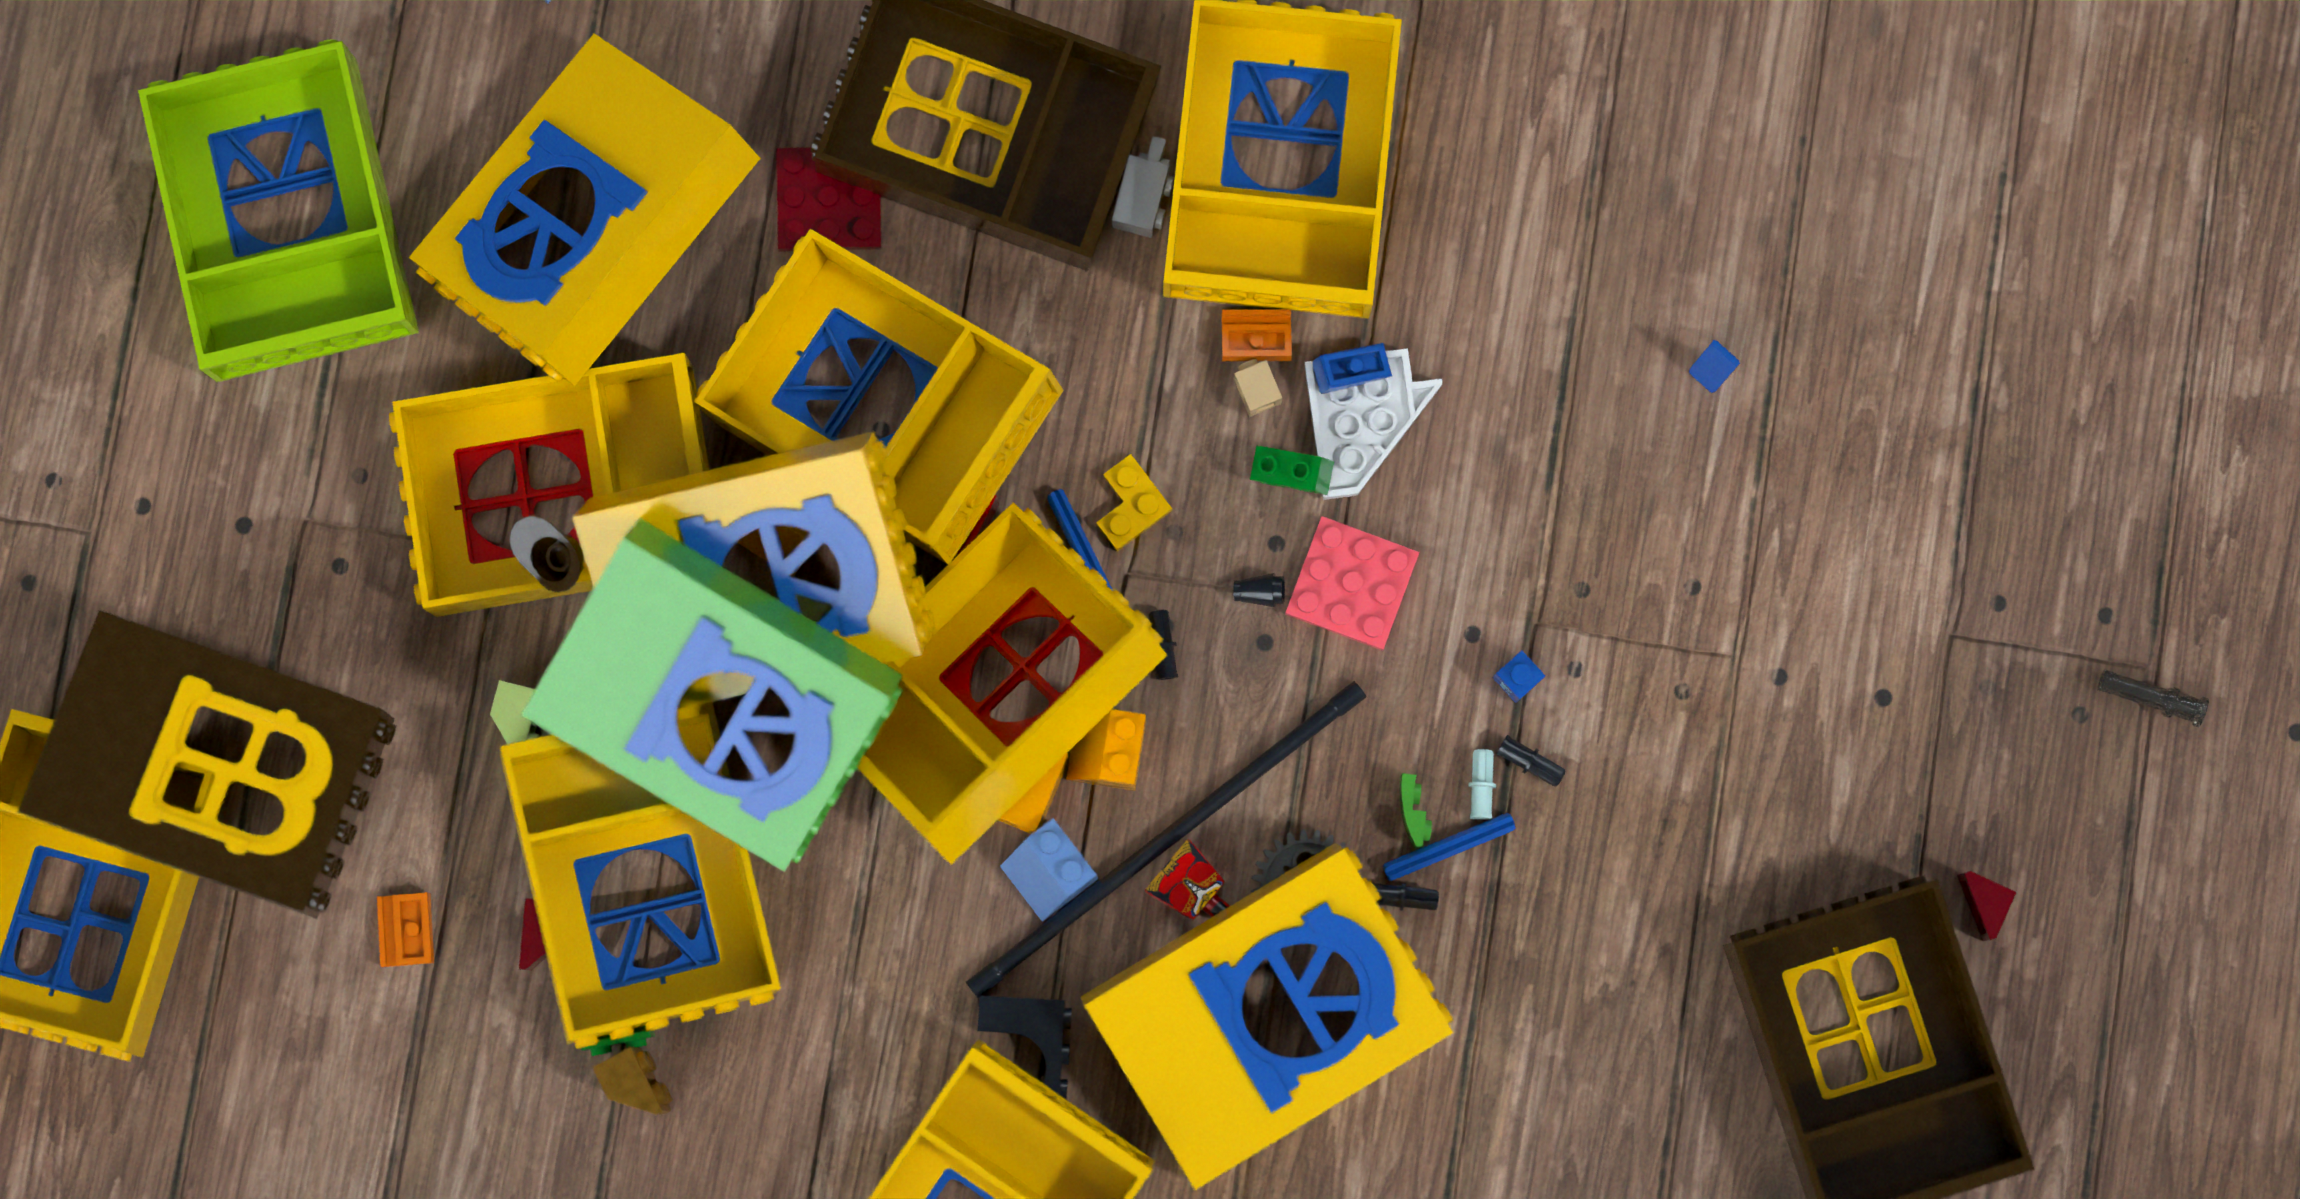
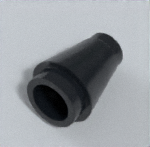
M1271 573L1235 580L1233 585L1234 601L1274 608L1276 604H1284V577Z

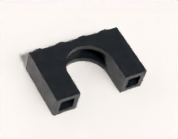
M979 996L977 1031L1015 1033L1026 1036L1034 1041L1041 1049L1046 1061V1077L1043 1084L1067 1099L1068 1079H1061L1062 1065H1069L1070 1044L1063 1043L1064 1029H1071L1072 1008H1065V1000Z

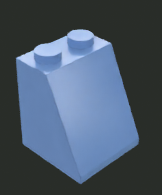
M1051 819L1025 839L1000 865L1001 869L1042 922L1098 880L1097 874L1054 819Z

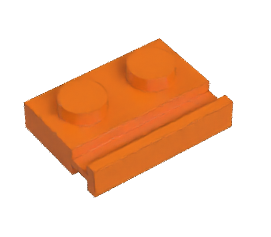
M1291 309L1222 310V361H1250L1253 359H1257V361H1291Z
M426 892L377 896L380 967L433 964L431 894Z

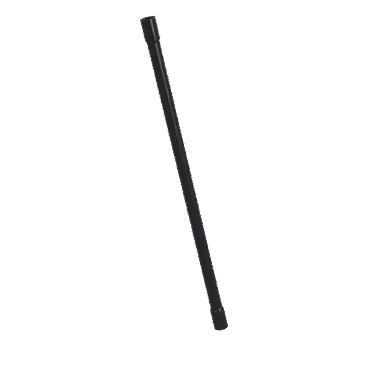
M1355 681L1350 683L1333 696L1320 710L1013 948L966 981L968 987L977 998L984 995L1002 981L1004 976L1327 725L1338 717L1345 715L1367 697L1364 691Z

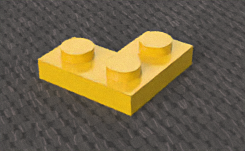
M1131 454L1103 474L1105 480L1123 503L1097 521L1096 525L1118 552L1173 511V509Z

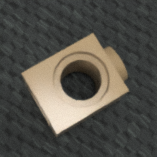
M1253 359L1238 366L1239 371L1234 373V382L1249 417L1282 404L1281 393L1267 360L1258 363L1257 359Z

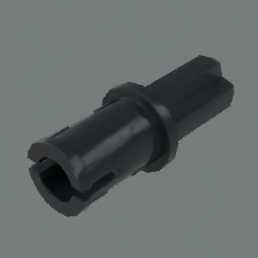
M1167 610L1152 611L1148 615L1149 622L1152 624L1151 627L1163 639L1159 645L1167 654L1155 667L1156 680L1178 678L1174 647L1177 644L1172 640L1169 612Z
M1509 735L1505 737L1496 753L1498 756L1500 755L1523 769L1522 773L1525 774L1528 771L1553 787L1558 786L1565 775L1564 768L1538 754L1539 750L1537 748L1533 751L1512 739Z
M1373 883L1381 899L1376 901L1378 905L1400 907V911H1403L1404 907L1436 910L1438 908L1439 891L1406 887V883H1402V886Z

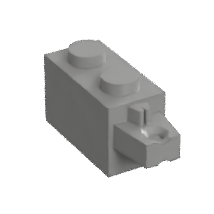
M1152 137L1148 154L1140 152L1139 157L1129 155L1112 217V228L1152 238L1155 228L1161 230L1166 211L1160 208L1163 196L1170 197L1174 177L1169 176L1170 160L1163 158L1166 147L1165 139Z

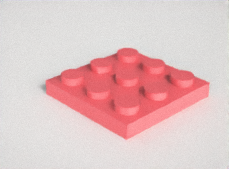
M1321 516L1285 615L1383 651L1420 552Z

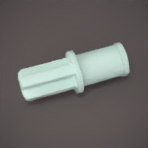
M1477 749L1473 752L1472 782L1468 783V787L1472 788L1470 819H1492V791L1496 788V784L1493 783L1494 753L1488 749Z

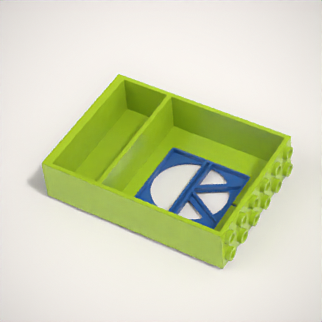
M335 39L324 40L317 43V47L306 50L299 47L285 50L281 56L273 58L258 56L250 59L248 64L240 66L225 64L218 66L215 72L207 74L192 72L181 77L182 80L174 82L165 80L154 81L148 84V88L138 90L198 365L202 372L216 382H221L419 333L357 59L342 41L338 42ZM289 132L293 134L280 177L276 179L248 150L246 145L253 139L267 133ZM310 141L324 155L329 167L295 175L305 143ZM239 159L261 183L228 191V177L234 160ZM333 182V198L329 212L322 224L306 238L282 244L264 242L249 234L237 221L231 209L232 206Z

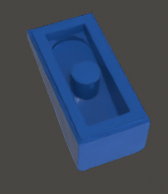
M1713 340L1691 366L1689 374L1709 392L1714 393L1738 367L1740 361L1717 340Z
M1383 343L1320 355L1312 362L1321 394L1392 376Z

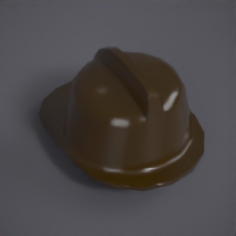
M523 517L514 524L510 532V545L517 560L546 589L558 593L572 588L584 569V555L579 542L571 535L561 533L553 524L541 517Z

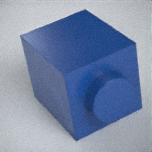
M1521 650L1492 678L1517 703L1545 675Z

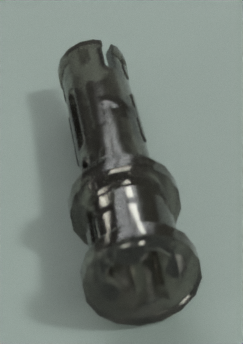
M2106 669L2101 674L2097 689L2101 692L2113 694L2161 710V714H2164V717L2171 718V716L2191 721L2192 725L2198 728L2205 718L2209 704V698L2202 696L2198 699L2180 693V689L2176 687L2166 690Z

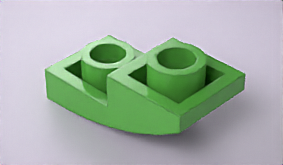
M1402 773L1400 775L1399 794L1404 826L1413 848H1422L1423 841H1430L1432 820H1426L1427 811L1413 810V804H1420L1422 784L1415 783L1416 775Z

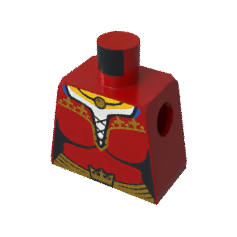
M1189 839L1186 840L1145 889L1149 896L1192 921L1196 919L1202 910L1210 917H1213L1230 907L1227 902L1217 895L1225 881Z

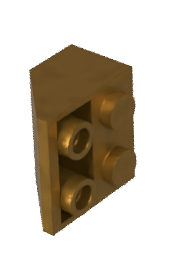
M629 1047L592 1067L608 1100L655 1115L666 1114L672 1111L668 1104L673 1101L672 1096L664 1082H657L653 1074L657 1067L648 1050L644 1052L640 1047Z

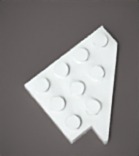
M1408 349L1386 351L1392 373L1391 377L1321 394L1313 369V361L1304 363L1317 456L1334 461L1328 496L1322 495L1323 500L1357 496L1442 386V379L1412 382Z

